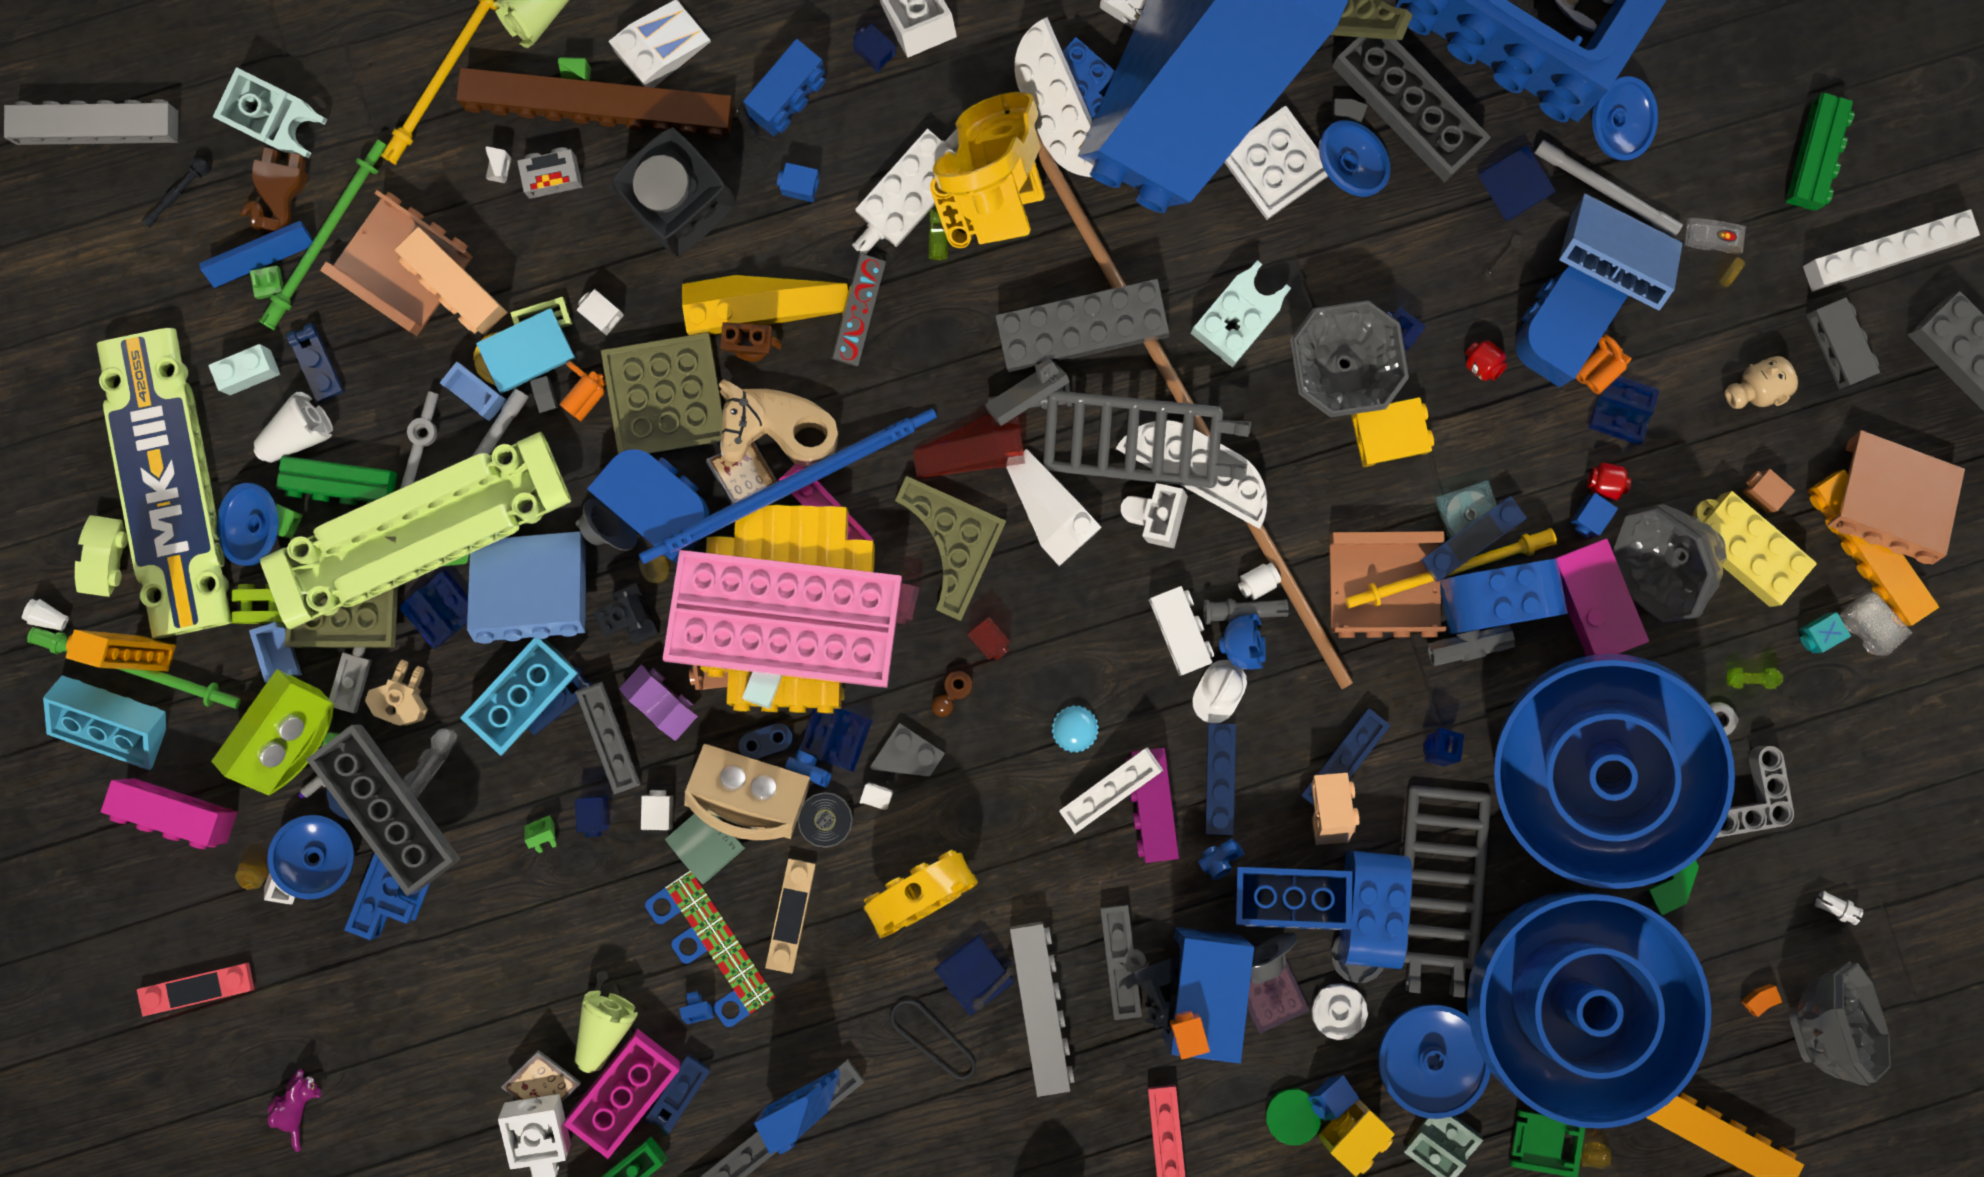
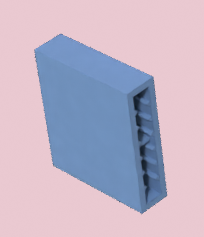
M1584 194L1570 216L1559 260L1660 311L1675 289L1682 242Z
M581 532L503 538L470 553L467 631L474 642L487 644L493 640L518 641L521 638L528 637L545 639L552 635L570 637L577 633H585L586 543Z

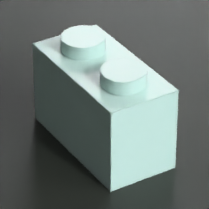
M260 344L208 365L218 390L228 395L235 394L281 375L271 350Z

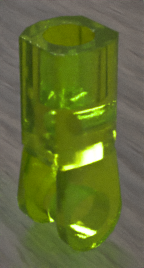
M930 210L929 259L946 260L948 240L944 230L934 229V223L942 222L938 212Z

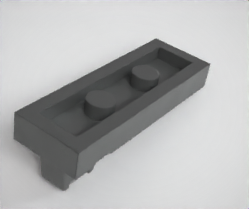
M1047 358L1035 366L1036 372L989 401L985 406L992 417L1002 426L1051 393L1068 384L1070 381L1067 374L1054 361L1052 362L1050 358Z

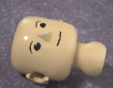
M1780 356L1770 357L1757 364H1750L1742 374V383L1729 385L1725 390V397L1729 405L1735 409L1745 407L1749 401L1757 407H1767L1772 404L1779 406L1787 402L1790 396L1797 390L1798 378L1788 360Z

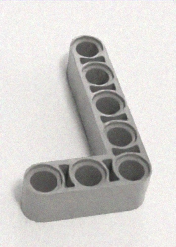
M1757 746L1751 750L1749 763L1757 802L1730 807L1726 818L1727 824L1720 830L1716 838L1782 827L1792 822L1794 809L1784 757L1778 748L1774 746ZM1766 751L1770 755V762L1767 765L1762 761V755ZM1770 779H1773L1775 789L1770 793L1767 784ZM1776 806L1781 811V815L1777 820L1772 815L1773 809ZM1748 811H1751L1754 819L1748 825L1745 821V816Z

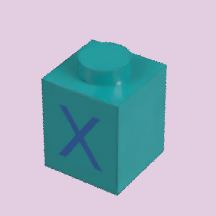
M1837 612L1826 613L1798 629L1802 635L1800 639L1803 646L1812 653H1823L1851 637Z

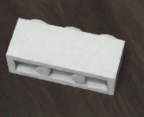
M1182 586L1150 598L1149 602L1179 676L1211 664V657L1214 656L1209 641H1203L1200 632L1204 631L1199 616H1193L1190 606L1194 604L1189 591H1183Z

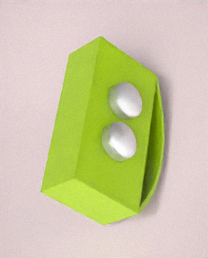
M276 669L215 755L212 763L224 777L266 795H271L299 774L308 764L306 759L319 749L329 729L334 704L320 689Z

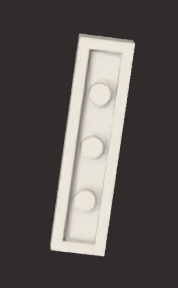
M1147 747L1059 812L1073 832L1077 833L1161 773L1163 769Z

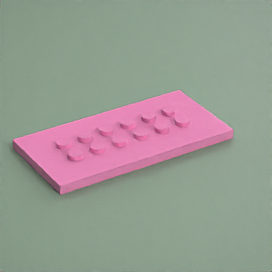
M679 550L663 661L888 688L902 576Z

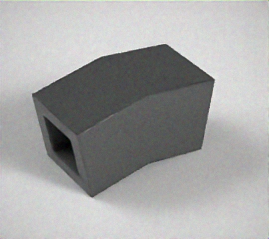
M1334 99L1332 103V120L1353 121L1360 124L1368 105L1353 99Z
M545 376L531 380L539 413L558 408L549 378Z

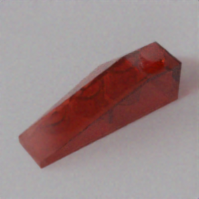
M989 414L914 450L917 478L1025 464L1019 415L1000 426L992 415Z

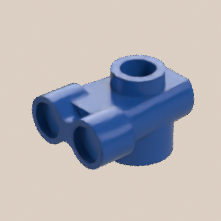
M797 750L795 757H789L786 762L785 769L809 776L810 781L822 787H827L831 780V773L815 767L818 758L803 751Z
M1231 838L1221 844L1219 848L1213 846L1206 849L1202 853L1203 858L1198 862L1205 873L1210 874L1213 880H1217L1232 871L1229 862L1244 855V852L1239 843Z

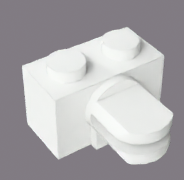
M1156 483L1152 499L1128 496L1121 504V513L1128 522L1145 526L1142 536L1148 543L1174 548L1188 496L1181 488Z

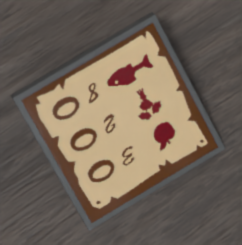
M755 442L749 445L742 461L729 462L721 453L706 460L731 504L777 482Z
M537 1050L501 1085V1088L517 1100L560 1094L562 1102L581 1082Z

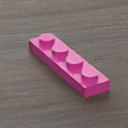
M795 464L779 481L805 467ZM818 481L791 493L803 506L842 507ZM848 513V540H870L874 542L872 537Z

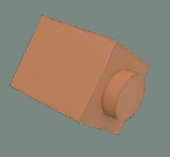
M1771 469L1753 473L1746 481L1748 486L1743 493L1768 514L1778 511L1795 490Z

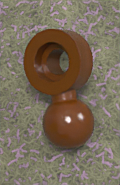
M955 671L947 676L944 684L946 693L937 696L932 701L933 713L939 717L950 715L953 711L954 699L961 700L970 694L972 681L966 673ZM954 681H962L964 687L962 689L954 688Z

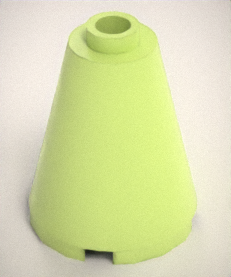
M497 0L494 6H499V9L495 12L512 37L518 35L522 39L519 44L529 48L534 45L569 0Z
M590 991L584 995L575 1062L579 1065V1069L584 1072L593 1073L594 1071L601 1070L637 1017V1012L634 1013L635 1006L616 994L610 993L609 997L600 996L601 991Z

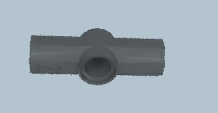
M1507 624L1482 631L1480 629L1457 634L1453 638L1428 643L1427 651L1432 665L1438 666L1459 660L1463 662L1486 656L1488 653L1515 647L1513 630Z

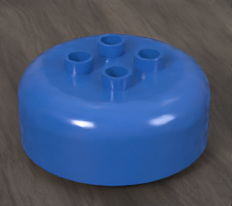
M1599 654L1580 657L1550 669L1533 681L1519 695L1509 709L1498 735L1495 750L1494 777L1497 798L1504 819L1518 842L1531 856L1554 873L1569 880L1599 888L1620 889L1645 886L1666 879L1689 866L1703 854L1719 834L1727 818L1734 793L1735 771L1731 746L1726 732L1713 709L1694 686L1677 673L1656 662L1623 654Z
M1587 890L1561 891L1536 898L1520 906L1497 924L1482 944L1470 973L1467 994L1468 1018L1472 1036L1483 1061L1507 1090L1537 1112L1553 1120L1583 1128H1612L1642 1120L1659 1111L1679 1095L1697 1071L1704 1056L1711 1028V1000L1702 966L1689 943L1674 926L1651 909L1636 902L1606 893Z

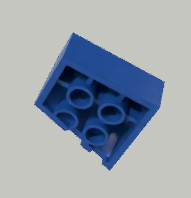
M838 1068L763 1107L754 1124L769 1154L776 1151L779 1154H783L792 1149L797 1139L829 1111L840 1076Z

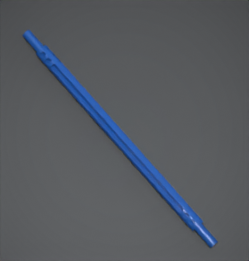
M931 408L911 419L905 418L662 539V543L638 554L639 558L645 564L667 552L672 554L913 433L915 428L937 418L936 413Z

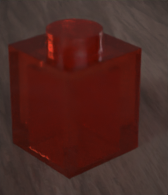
M989 617L968 634L989 661L993 657L998 661L1009 651L1006 646L1010 641Z

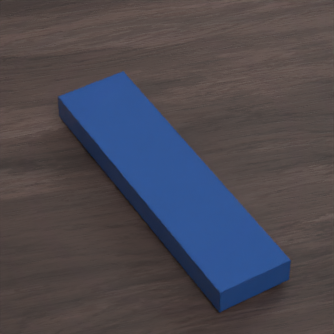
M298 221L199 263L200 270L215 288L246 275L252 270L260 269L309 248L313 238L303 223Z

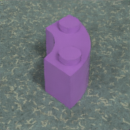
M641 664L619 690L628 701L643 712L660 730L676 741L698 717L691 709L694 704L683 694H680L678 697L663 683L665 677L655 668L649 671Z

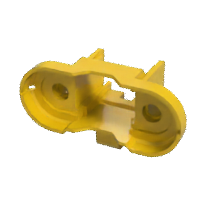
M1026 92L1005 93L985 99L965 110L955 123L958 130L959 144L955 155L948 151L936 160L933 166L934 177L930 183V191L947 240L953 247L964 248L968 246L974 234H976L979 244L1029 235L1031 228L1023 204L1042 201L1045 197L1035 163L1041 146L1034 126L1038 118V110L1031 94ZM958 229H962L966 233H961Z

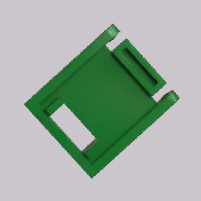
M1518 1109L1517 1115L1526 1118V1121L1516 1120L1511 1154L1520 1156V1160L1510 1159L1509 1165L1526 1170L1578 1177L1585 1128L1553 1120L1539 1112ZM1565 1132L1569 1135H1574L1571 1160L1561 1159Z

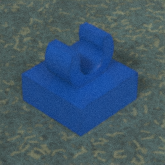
M698 991L686 994L689 1006L680 1008L681 1019L686 1024L714 1018L712 1006L707 1001L702 1002L701 994H698Z

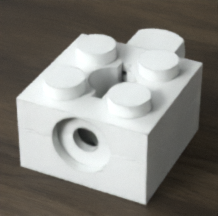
M560 1094L505 1102L498 1121L510 1169L529 1166L532 1177H556L559 1169L558 1162L566 1161L571 1146L568 1128L564 1126L565 1115Z

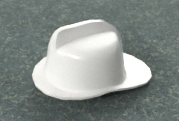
M1220 660L1210 665L1193 696V708L1198 717L1209 723H1221L1232 715L1247 686L1246 674L1243 669L1234 666L1229 660Z

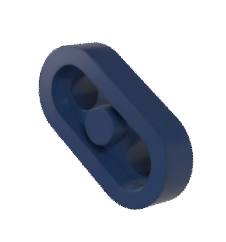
M778 723L746 733L739 741V751L742 756L759 759L786 750L793 742V732L787 725ZM776 732L783 734V740L780 743L774 740ZM751 740L757 743L755 751H750L747 747Z

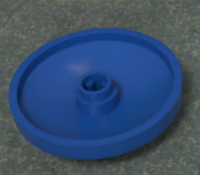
M1425 1004L1406 1010L1389 1024L1379 1044L1378 1070L1385 1089L1401 1107L1420 1117L1443 1119L1458 1115L1475 1104L1488 1084L1491 1071L1476 1047L1469 1018L1452 1007L1440 1004Z

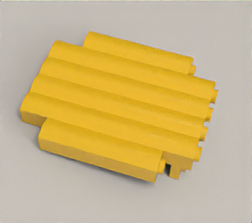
M767 505L735 521L734 538L707 537L706 553L874 572L875 544L870 540H848L849 512L846 507ZM700 666V670L707 672L708 677H724V673H728L727 704L734 706V711H750V706L761 707V711L778 712V707H789V712L805 713L806 708H817V713H834V709H841V700H844L845 689L842 687L841 682L783 676L772 705L768 709L745 701L742 698L752 672Z

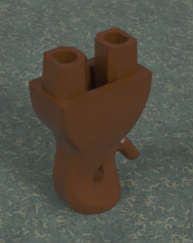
M264 147L260 159L253 162L252 179L256 190L270 207L273 215L271 218L265 217L262 206L255 201L247 202L242 208L240 215L247 216L250 212L251 227L272 233L290 225L291 201L303 190L309 175L305 172L306 158L303 155L288 153L286 166L280 165L281 153Z
M722 323L721 350L734 352L736 356L750 362L762 360L771 352V346L781 349L782 344L777 338L772 336L771 326Z

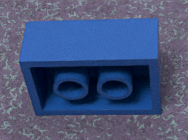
M796 39L743 101L749 117L773 137L778 132L783 133L790 125V118L796 111L798 113L801 112L807 105V98L813 91L818 92L824 85L826 73L822 59Z

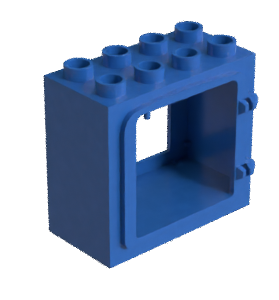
M1399 0L1396 8L1407 9L1413 15L1408 25V28L1421 35H1428L1432 30L1448 40L1447 49L1458 60L1467 64H1475L1478 59L1494 69L1496 72L1493 78L1504 89L1513 93H1521L1525 89L1540 98L1542 101L1539 107L1550 118L1559 122H1567L1571 118L1578 122L1609 91L1666 0H1615L1585 49L1579 46L1583 40L1582 37L1576 36L1572 42L1507 0Z

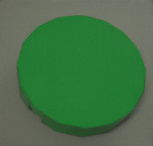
M1299 1088L1286 1089L1277 1092L1269 1100L1265 1110L1266 1123L1270 1133L1278 1141L1287 1145H1301L1309 1142L1318 1133L1321 1118L1314 1113L1312 1104L1308 1100L1310 1096L1308 1092Z

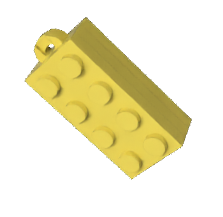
M1733 491L1721 494L1716 500L1708 499L1701 501L1694 510L1693 516L1711 526L1725 541L1727 559L1722 564V567L1769 607L1782 605L1817 564Z

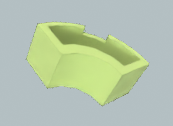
M91 515L88 517L78 543L83 545L81 562L75 561V585L77 592L110 597L115 587L120 585L122 579L120 560L123 548L126 547L128 542L127 532L124 530L122 520Z

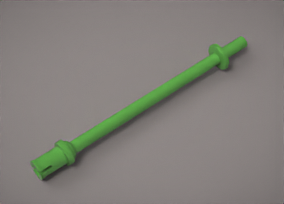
M377 139L364 161L359 158L355 160L360 165L358 171L281 293L271 296L270 300L272 302L262 318L259 319V322L275 330L285 311L291 309L290 298L370 172L372 174L379 172L373 166L387 146L386 144Z
M37 626L32 627L29 631L28 643L48 648L54 654H59L63 651L67 652L66 643L68 638L66 634L61 632L55 634ZM119 669L204 698L203 703L207 707L217 702L237 709L241 702L240 698L220 692L218 683L215 682L211 683L209 687H205L160 671Z

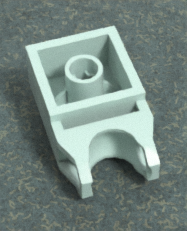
M237 67L213 115L214 118L285 153L301 154L307 158L310 157L311 152L305 150L298 143L295 135L297 127L304 121L320 122L325 125L328 120L317 114L309 104ZM253 104L258 105L256 111L251 110Z
M1258 260L1250 269L1235 277L1191 331L1194 337L1232 368L1280 311L1283 299L1291 289L1286 284L1282 290L1270 296L1258 293L1254 286V278L1262 265ZM1226 322L1234 323L1237 331L1232 329L1229 332L1226 329Z

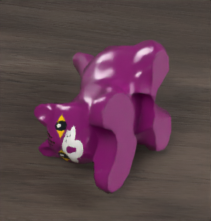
M298 1069L288 1082L286 1094L282 1097L275 1096L268 1106L267 1122L269 1126L284 1132H290L291 1145L295 1152L301 1151L299 1125L305 1103L313 1097H321V1089L318 1088L312 1077L303 1079L304 1071L302 1069Z

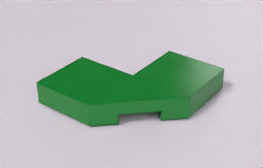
M1696 860L1683 870L1672 875L1670 879L1647 889L1659 915L1662 916L1687 904L1699 868Z

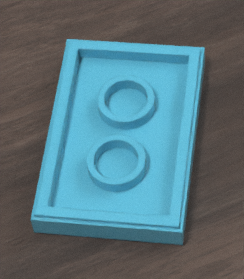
M551 308L476 343L501 394L568 361L576 359Z

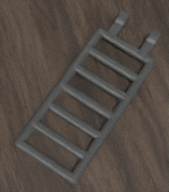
M1055 391L1048 396L1043 466L1048 471L1214 488L1217 484V476L1245 480L1247 465L1219 463L1221 433L1248 437L1251 432V421L1223 420V409L1218 406ZM1058 402L1075 403L1070 462L1054 461ZM1085 404L1102 406L1097 465L1081 464ZM1113 407L1129 409L1124 468L1108 466ZM1140 410L1156 411L1152 471L1135 469ZM1167 413L1184 414L1179 474L1163 472ZM1195 415L1212 417L1206 477L1190 475Z
M1412 785L1409 788L1404 856H1409L1411 860L1412 884L1414 879L1473 885L1472 902L1412 896L1411 887L1410 909L1414 907L1471 913L1470 930L1409 924L1408 935L1469 941L1468 958L1406 951L1404 963H1408L1405 990L1408 992L1420 993L1421 964L1452 967L1449 995L1465 998V970L1472 969L1475 958L1480 950L1491 795L1488 792ZM1419 797L1480 802L1479 817L1474 819L1418 813ZM1417 824L1478 830L1476 846L1416 841ZM1415 852L1474 857V874L1415 869Z

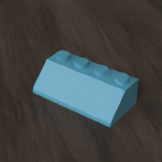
M534 638L461 716V719L502 756L571 682L578 672L546 639Z
M61 676L43 697L47 735L147 770L153 767L166 732L165 711L65 676Z

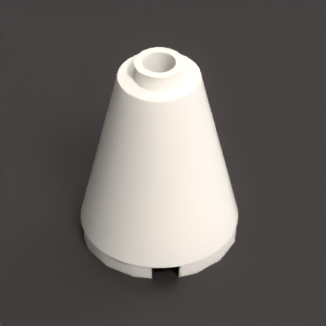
M303 392L294 393L254 440V453L260 460L272 463L281 459L282 456H289L329 439L332 436L329 433L333 431V426L325 411L320 405L315 408L309 402L312 400L309 395Z

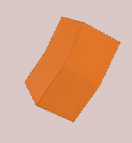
M1768 984L1753 990L1741 1002L1752 1015L1759 1017L1768 1008L1782 1003L1776 986Z

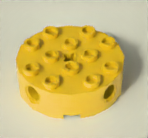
M950 850L939 856V861L932 865L925 864L924 862L911 869L912 875L908 878H895L885 884L886 891L883 893L877 892L864 900L866 904L864 910L870 917L879 938L891 935L902 927H907L960 897L961 893L977 885L978 881L969 870L962 852L956 853V851Z

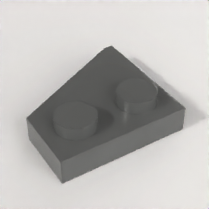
M899 723L870 768L873 770L930 777L945 753Z

